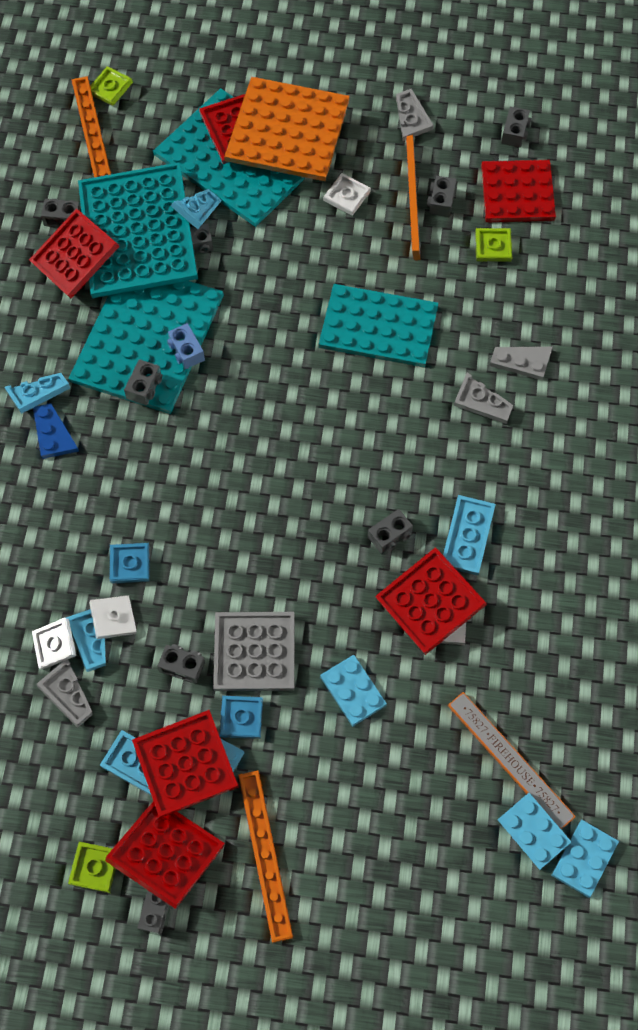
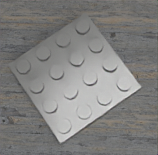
M215 612L214 691H294V612Z

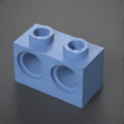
M188 323L168 331L169 339L167 343L171 350H175L177 362L179 364L182 363L185 369L205 361L204 352Z

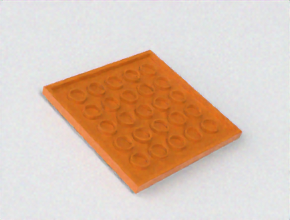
M251 77L224 156L225 161L326 181L350 96Z

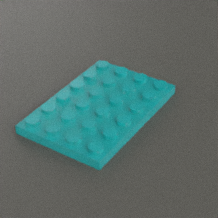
M333 284L318 348L425 368L438 302Z

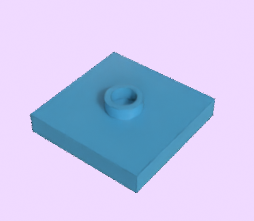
M149 543L110 545V583L149 581Z
M222 696L219 736L261 739L263 697Z

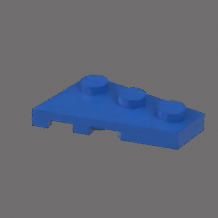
M52 404L33 408L42 459L79 452L78 447Z

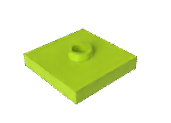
M107 66L90 85L92 96L114 106L133 83V80Z
M511 228L475 229L476 261L512 262Z
M79 842L68 885L110 893L116 868L107 863L105 859L113 848Z

